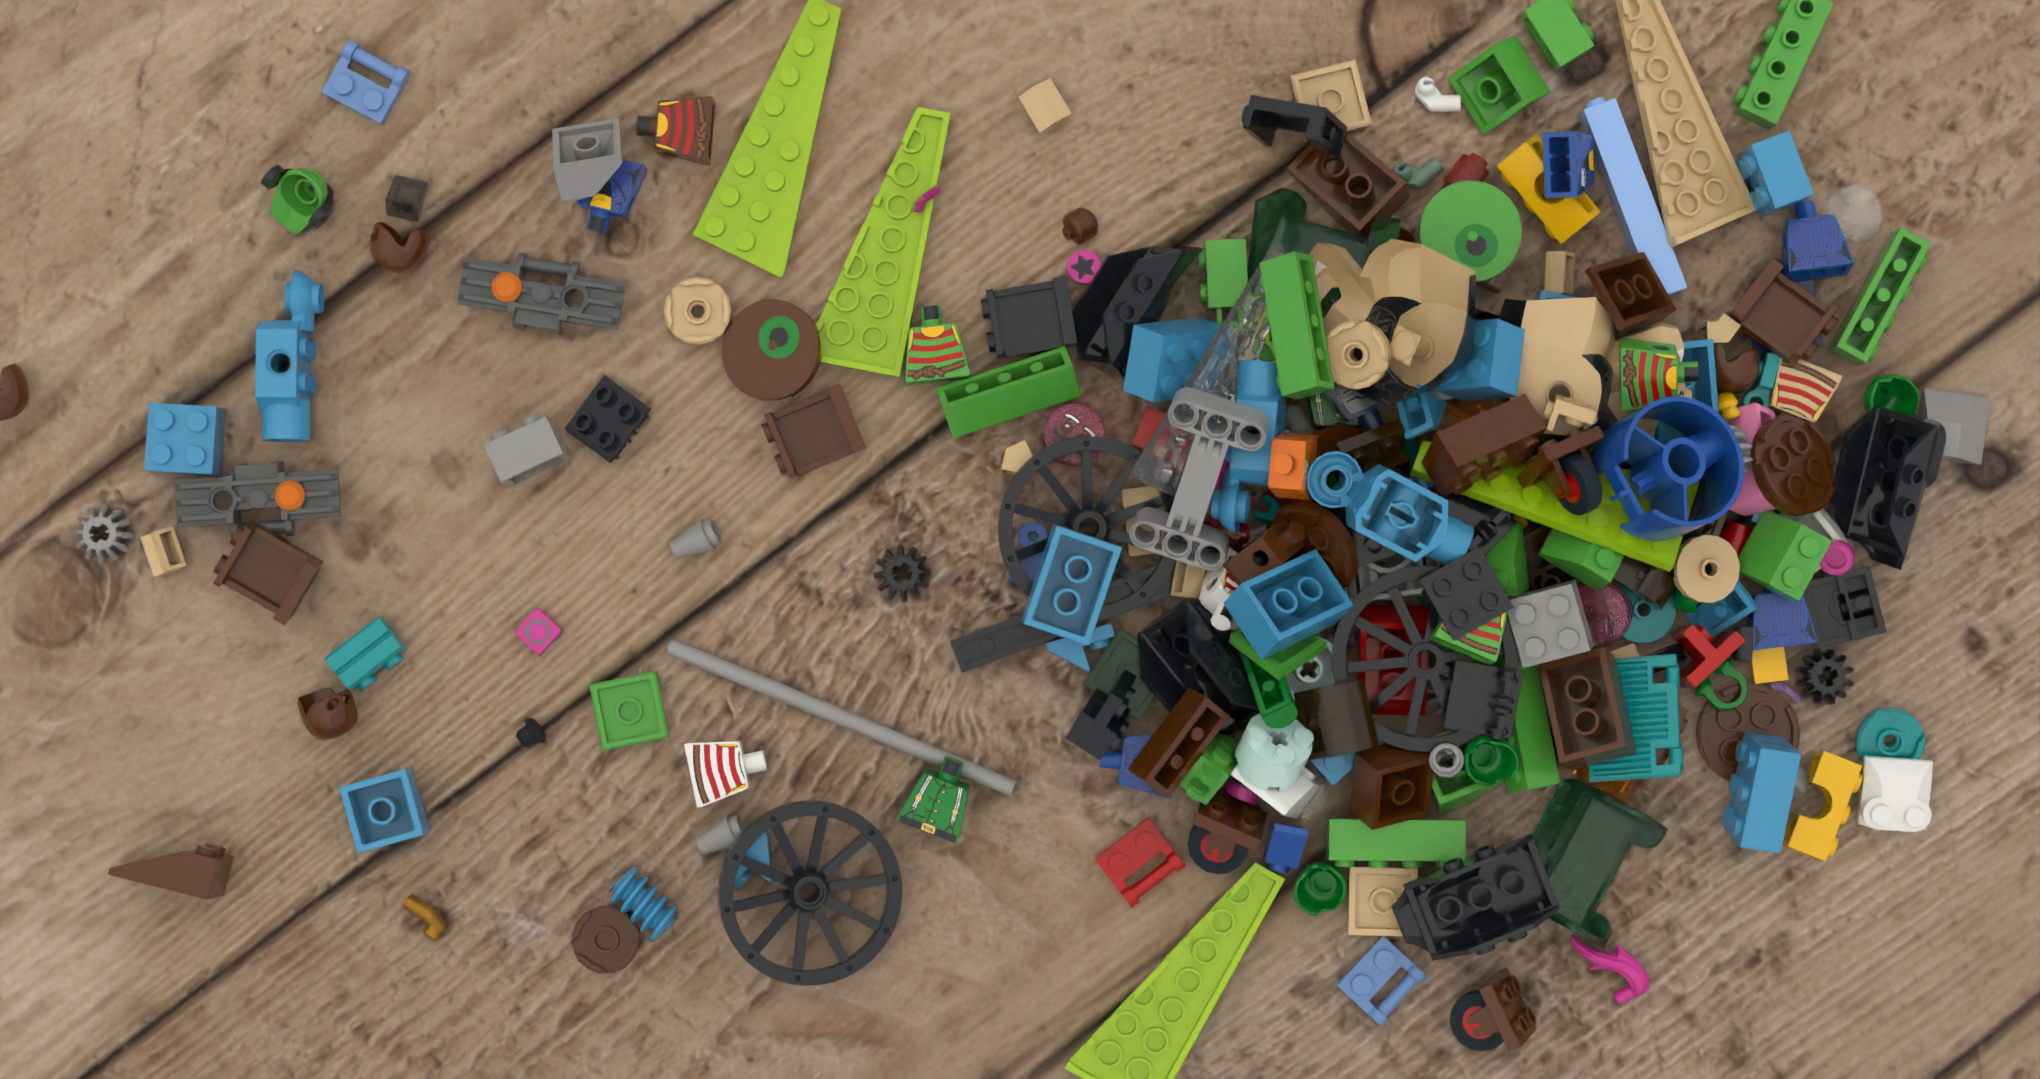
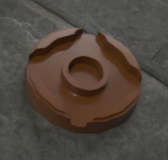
M613 905L598 906L585 912L576 922L572 933L573 949L578 961L587 969L600 974L614 973L627 967L636 957L640 946V931L636 922L632 923L630 921L631 915L627 912H620L621 908Z

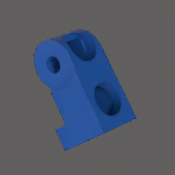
M1035 521L1023 524L1018 533V542L1021 548L1047 538L1045 527ZM1044 551L1020 560L1023 570L1032 582H1034ZM1009 574L1008 582L1015 583V581Z

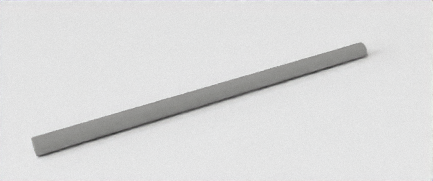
M672 638L667 648L666 654L938 767H941L945 756L955 758L964 763L960 776L1008 796L1012 793L1016 780L676 639Z

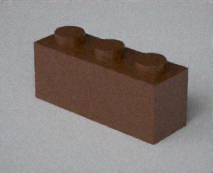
M1189 687L1127 770L1150 788L1169 799L1230 716L1207 697Z

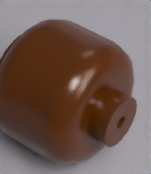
M1077 208L1063 218L1065 228L1062 229L1064 237L1067 240L1073 239L1078 245L1087 242L1098 233V222L1094 214L1085 208Z

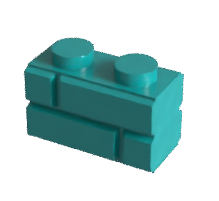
M378 616L327 655L325 661L348 690L359 688L360 691H363L377 681L375 674L385 667L389 671L404 660L401 654L408 648L395 633L384 617Z

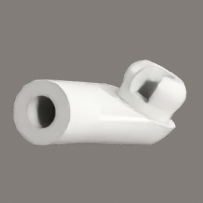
M1429 77L1419 79L1415 87L1416 97L1427 110L1431 112H1460V95H1442L1434 85L1433 79Z

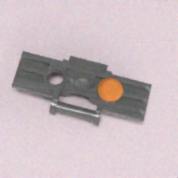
M521 252L518 254L516 265L465 257L457 304L513 313L512 323L514 328L525 329L526 325L549 329L551 334L562 335V321L618 330L626 283L579 276L580 262L572 261V264L530 258L527 257V253ZM525 270L567 277L566 285L562 287L525 281ZM580 290L584 295L583 304L578 308L568 307L567 300L573 292Z
M284 461L255 465L244 463L234 464L231 476L175 480L177 527L230 524L231 537H233L239 526L245 528L251 523L241 522L242 511L276 508L281 509V520L256 521V523L275 534L286 533V536H294L295 520L341 517L339 469L286 473L282 472V470H285ZM222 491H228L233 498V503L227 510L218 509L215 503L217 494Z

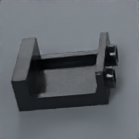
M1251 95L1249 104L1245 106L1242 113L1243 128L1264 146L1271 147L1276 130L1281 129L1305 133V139L1324 156L1333 159L1340 158L1348 127L1326 107Z
M1066 276L1053 278V281L995 291L989 289L986 290L987 298L981 299L984 319H991L993 330L992 332H986L989 352H996L997 360L1051 351L1063 346L1066 348L1077 346L1078 342Z

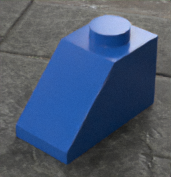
M1270 821L1262 861L1270 863L1269 870L1289 873L1290 867L1299 868L1308 837V829Z

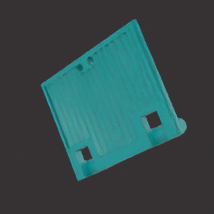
M1677 654L1615 658L1637 753L1589 765V782L1682 777L1683 748L1680 741L1678 689H1680V674ZM1654 668H1665L1666 683L1654 684ZM1657 749L1669 750L1668 765H1657Z

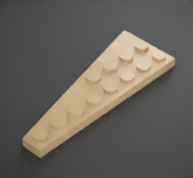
M1615 0L1667 239L1672 248L1756 210L1750 198L1748 188L1661 1Z

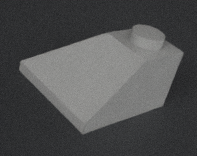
M609 119L552 129L553 170L561 201L582 200L586 197L596 196L622 164L620 119Z
M1922 389L1918 415L1941 423L1946 432V443L1942 460L1981 465L1990 398Z

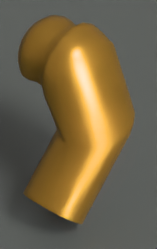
M414 894L407 897L403 908L427 923V926L423 929L425 936L434 941L439 940L442 932H446V922L434 907Z

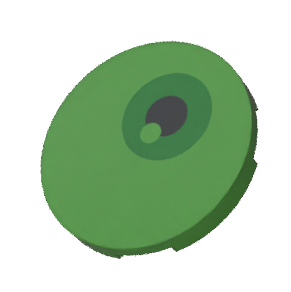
M1461 181L1440 190L1427 204L1419 224L1420 244L1476 272V283L1487 281L1504 271L1515 258L1522 238L1521 220L1513 202L1500 189L1481 181Z

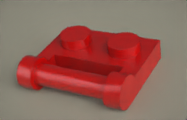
M1149 818L1145 819L1095 858L1096 862L1132 908L1140 902L1139 898L1173 871L1179 872L1185 867V864ZM1162 851L1167 860L1129 888L1124 880Z

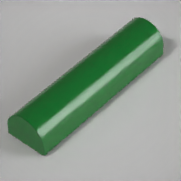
M1239 651L1265 724L1271 728H1283L1293 723L1297 718L1298 711L1286 676L1277 680Z

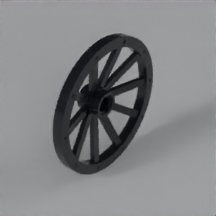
M1096 436L1074 437L1053 443L1034 454L1020 467L1004 493L999 509L997 526L998 542L1004 564L1015 583L1029 597L1033 582L1027 576L1019 561L1044 551L1048 538L1015 551L1012 537L1014 513L1065 526L1077 532H1080L1079 525L1084 519L1093 518L1097 524V529L1091 535L1092 537L1101 540L1109 538L1134 545L1130 540L1129 533L1108 528V525L1131 518L1140 509L1145 507L1159 508L1164 506L1165 512L1170 513L1176 494L1162 470L1148 456L1126 443ZM1092 450L1113 453L1127 459L1128 461L1095 508H1093ZM1081 451V509L1046 466L1047 463L1062 455ZM1136 467H1139L1148 476L1160 495L1104 515V512ZM1037 471L1070 512L1071 517L1017 503L1023 488ZM1180 535L1172 536L1176 541L1181 542ZM1161 555L1156 568L1141 585L1119 558L1115 570L1133 592L1117 601L1103 604L1098 620L1125 614L1146 602L1163 585L1176 560Z
M1413 566L1398 569L1368 584L1352 600L1354 606L1340 619L1332 645V672L1335 684L1349 681L1347 673L1407 667L1400 676L1369 702L1372 714L1411 679L1416 677L1404 734L1383 726L1373 718L1379 740L1410 751L1431 752L1436 746L1443 743L1459 746L1480 735L1478 733L1452 729L1453 732L1445 735L1415 737L1426 681H1430L1446 714L1449 697L1439 674L1452 680L1454 669L1445 665L1446 662L1472 659L1456 651L1444 652L1446 647L1429 640L1439 620V615L1432 602L1430 604L1425 636L1422 639L1398 590V584L1420 580L1442 568L1436 566ZM1385 590L1388 591L1412 642L1411 645L1359 616L1366 605ZM1507 615L1498 656L1504 655L1503 668L1518 670V648ZM1353 625L1401 651L1405 656L1346 662V647ZM1422 650H1430L1435 655V663L1428 669H1421L1416 664V656Z
M808 800L792 802L778 806L755 819L740 833L729 849L721 868L718 883L719 914L725 932L733 946L751 966L775 980L793 985L811 986L832 983L862 969L874 959L889 940L897 923L902 902L901 873L895 854L888 841L871 822L857 812L827 801ZM817 816L806 869L803 870L781 823L798 817ZM828 817L845 822L861 832L817 872ZM771 828L794 874L792 877L745 855L752 844ZM869 841L878 853L885 872L884 874L825 881ZM740 865L787 886V889L733 901L734 882ZM808 882L814 883L815 892L808 898L800 897L801 887ZM886 885V900L880 921L828 895V892ZM790 900L753 944L750 945L741 932L735 913ZM822 904L875 930L868 941L850 957H848L823 910ZM799 909L792 968L784 967L768 960L760 952L794 912ZM812 910L839 963L819 969L803 970L809 915Z

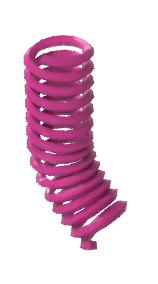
M934 186L928 192L926 191L924 195L922 194L923 198L919 196L922 200L917 198L919 201H916L914 206L916 208H914L913 212L922 213L927 201L941 194L940 189Z

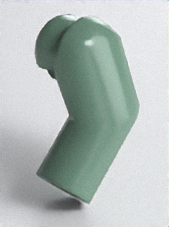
M1435 157L1421 168L1408 166L1406 162H1399L1393 169L1396 174L1407 182L1408 187L1417 189L1424 187L1444 170L1441 163Z

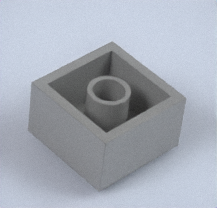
M536 414L521 421L522 427L515 431H509L506 428L490 436L491 442L484 444V447L501 483L512 486L572 458L554 420L547 416L540 417L539 414Z
M1576 580L1509 597L1514 608L1510 609L1507 613L1523 668L1591 651L1594 647Z

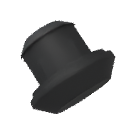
M525 718L526 725L517 731L516 734L520 743L524 747H530L536 741L544 743L546 734L535 719Z

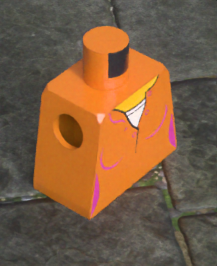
M1283 432L1272 439L1268 488L1278 498L1312 500V496L1307 488V474L1310 466L1316 460L1318 435Z

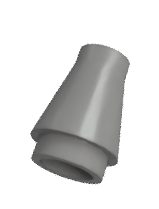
M710 518L706 521L700 519L677 538L669 541L674 556L680 559L684 556L716 550L717 545L721 544L723 540L718 526Z
M1450 743L1436 746L1429 757L1431 769L1437 775L1444 778L1455 777L1462 769L1464 763L1461 750ZM1446 762H1452L1453 766L1450 768H1446L1445 766H1443V764Z
M738 814L734 816L727 815L702 835L697 836L696 843L700 852L703 855H707L711 852L731 848L734 841L746 828L743 819Z

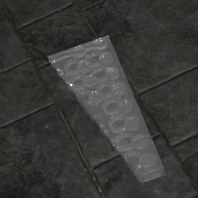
M1273 242L1262 261L1294 251L1282 244ZM1260 264L1183 388H1195L1235 402L1239 361L1257 360L1265 343V336L1270 331V324L1265 315L1267 307L1265 293L1260 284ZM1187 404L1178 405L1184 412H1193L1192 407ZM1167 412L1131 470L1129 477L1175 498L1195 434L1173 426L1169 421ZM1221 415L1211 416L1217 423L1227 422Z

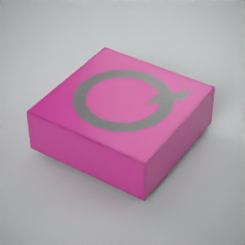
M536 608L514 633L541 656L563 630L542 610Z

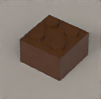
M1387 743L1355 752L1350 811L1371 830L1429 815L1433 770L1429 764L1431 752L1405 750Z

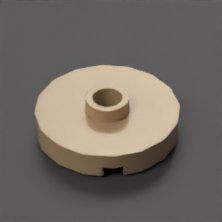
M699 277L686 279L677 284L668 294L664 306L666 324L671 332L685 343L694 345L712 343L721 337L730 324L732 314L729 297L722 287L710 279ZM696 306L704 308V315L700 318H696L692 314Z
M1352 320L1341 323L1331 330L1326 337L1333 381L1339 385L1356 390L1373 386L1384 377L1390 367L1392 352L1389 340L1379 327L1369 321ZM1355 348L1361 349L1363 353L1361 360H1357L1354 357L1353 352Z
M1700 535L1691 537L1679 547L1673 567L1674 583L1683 596L1694 602L1713 603L1722 600L1734 590L1739 579L1740 563L1737 553L1728 541L1718 536ZM1708 563H1710L1712 567V571L1709 575H1707L1705 572V566Z

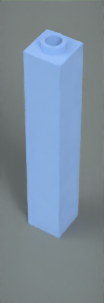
M1603 96L1585 103L1586 109L1578 116L1585 134L1591 135L1593 138L1594 158L1631 255L1640 252L1646 254L1669 296L1683 291L1687 288L1673 248L1668 243L1664 224L1616 98L1605 101Z

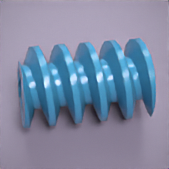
M635 866L625 873L607 893L614 891L610 901L612 904L624 901L620 912L634 911L630 918L632 923L641 919L644 920L640 927L642 933L653 929L649 940L654 942L680 916L674 917L677 909L676 904L667 908L664 907L667 895L658 898L654 897L658 889L656 885L648 889L644 888L648 880L646 875L637 880L635 879L638 867Z

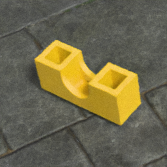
M1537 134L1497 165L1503 180L1517 190L1522 196L1525 207L1530 212L1536 213L1544 223V228L1548 235L1553 239H1557L1560 244L1564 243L1601 212L1585 192L1579 197L1545 198L1543 141Z
M1816 750L1808 770L1809 777L1807 782L1821 790L1825 801L1824 807L1817 816L1812 818L1792 813L1784 834L1782 846L1822 861H1826L1828 856L1831 857L1834 854L1839 838L1835 837L1840 824L1844 825L1850 814L1851 806L1848 805L1852 792L1856 793L1862 783L1863 774H1860L1862 765L1826 751Z

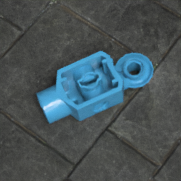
M296 270L293 272L291 282L285 284L284 290L285 310L288 315L292 316V320H266V322H259L256 327L255 398L262 415V441H310L311 395H314L316 391V378L314 374H311V361L316 359V343L311 341V334L314 333V315L321 314L324 310V288L322 283H314L308 275ZM290 360V367L284 372V364Z
M1240 360L1238 364L1235 402L1264 412L1269 418L1270 427L1264 445L1256 451H1245L1230 445L1228 446L1225 461L1230 462V469L1224 470L1222 489L1215 488L1213 491L1211 517L1212 519H1218L1228 531L1234 534L1239 532L1241 523H1247L1249 517L1250 491L1244 490V484L1268 486L1272 439L1285 431L1286 400L1281 395L1277 385L1276 377L1278 371L1275 362ZM1254 426L1245 427V430L1250 434L1259 432Z
M1339 451L1327 452L1319 456L1309 468L1307 488L1312 498L1320 505L1329 508L1345 506L1346 525L1414 562L1423 556H1427L1445 566L1464 556L1474 535V527L1448 513V500L1380 464L1362 473L1358 462L1349 454ZM1333 470H1338L1340 476L1338 483L1333 487H1328L1326 484L1327 475Z

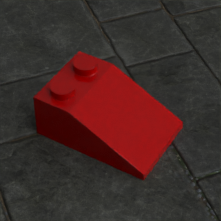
M1366 605L1359 614L1363 619L1410 645L1412 644L1395 606ZM1406 606L1421 638L1424 639L1428 620V607ZM1358 628V661L1405 656L1401 651ZM1422 650L1416 656V664L1421 669H1428V650ZM1407 667L1358 672V679H1364L1369 702L1400 676ZM1416 677L1411 679L1373 714L1408 715ZM1427 681L1419 715H1426Z

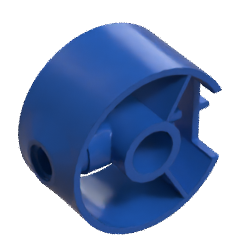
M1672 396L1661 398L1618 420L1603 433L1605 437L1596 446L1593 454L1592 463L1597 473H1605L1615 492V495L1611 496L1610 500L1613 502L1619 499L1630 519L1629 522L1621 525L1620 528L1630 535L1648 541L1672 540L1717 520L1733 506L1743 483V456L1735 433L1726 420L1713 408L1688 397ZM1640 419L1657 420L1677 429L1686 438L1679 437L1662 444L1636 426ZM1626 461L1631 465L1629 479L1632 487L1638 496L1650 500V512L1644 513L1621 471L1619 463ZM1705 474V495L1702 506L1693 521H1688L1687 487L1696 483Z

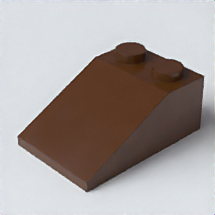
M1347 132L1339 159L1327 158L1310 143L1286 168L1304 189L1363 245L1410 198L1407 182Z
M1644 252L1592 266L1585 270L1620 332L1630 334L1660 322L1677 311Z
M213 844L197 845V849L109 868L108 875L209 900L224 896L234 856L224 854L226 848Z

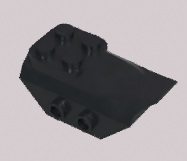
M1149 246L1107 255L1072 311L1079 358L1108 375L1124 378L1133 325L1160 322L1159 319L1169 302L1175 283L1203 249L1184 246L1179 249Z
M1874 406L1843 439L1833 481L1835 491L1829 501V505L1846 538L1859 542L1868 552L1871 560L1901 570L1924 490L1931 486L1938 476L1946 443V432L1942 424L1935 420Z
M1188 598L1164 612L1138 633L1141 678L1169 713L1190 687L1207 697L1230 716L1219 730V733L1230 735L1235 731H1245L1249 721L1257 714H1260L1247 673L1230 651L1233 645L1229 643V632L1213 627L1211 624L1213 614L1200 603L1199 599Z
M1532 834L1496 848L1493 845L1481 847L1474 851L1475 856L1463 861L1460 857L1448 860L1442 864L1443 869L1403 884L1404 891L1391 907L1405 943L1419 946L1428 951L1432 960L1467 955L1474 952L1476 955H1482L1496 948L1495 944L1508 939V942H1515L1528 936L1527 931L1536 928L1561 910Z

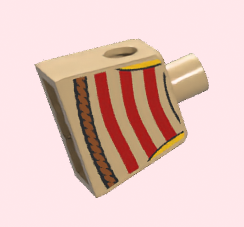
M1780 358L1774 386L1769 394L1768 408L1779 414L1778 416L1790 414L1805 422L1811 421L1815 424L1843 376L1801 359L1795 367H1792Z

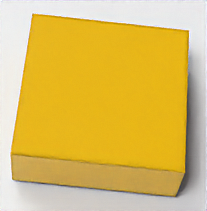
M1784 646L1752 650V661H1749L1752 683L1761 684L1789 680Z

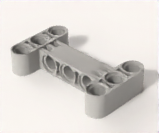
M1185 387L1175 393L1168 410V417L1173 426L1194 433L1195 437L1171 511L1168 513L1153 507L1140 509L1132 522L1129 537L1131 542L1141 549L1204 570L1213 571L1219 569L1225 562L1230 541L1223 531L1205 525L1203 521L1228 446L1230 445L1245 451L1260 449L1266 441L1270 421L1268 416L1258 409L1195 388ZM1187 404L1192 407L1193 412H1184L1178 405ZM1221 415L1227 422L1217 423L1211 416ZM1254 426L1260 433L1250 434L1245 430V427ZM1147 524L1154 529V531H1145L1140 527V525ZM1180 535L1187 541L1178 542L1172 536ZM1213 546L1217 548L1219 552L1211 553L1207 551L1205 547Z

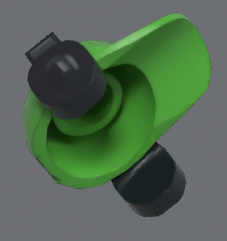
M276 165L265 174L261 181V184L267 189L277 186L270 212L279 223L293 234L300 233L309 224L315 229L320 228L333 213L331 207L333 205L334 192L326 183L325 178L313 169H283L281 166Z

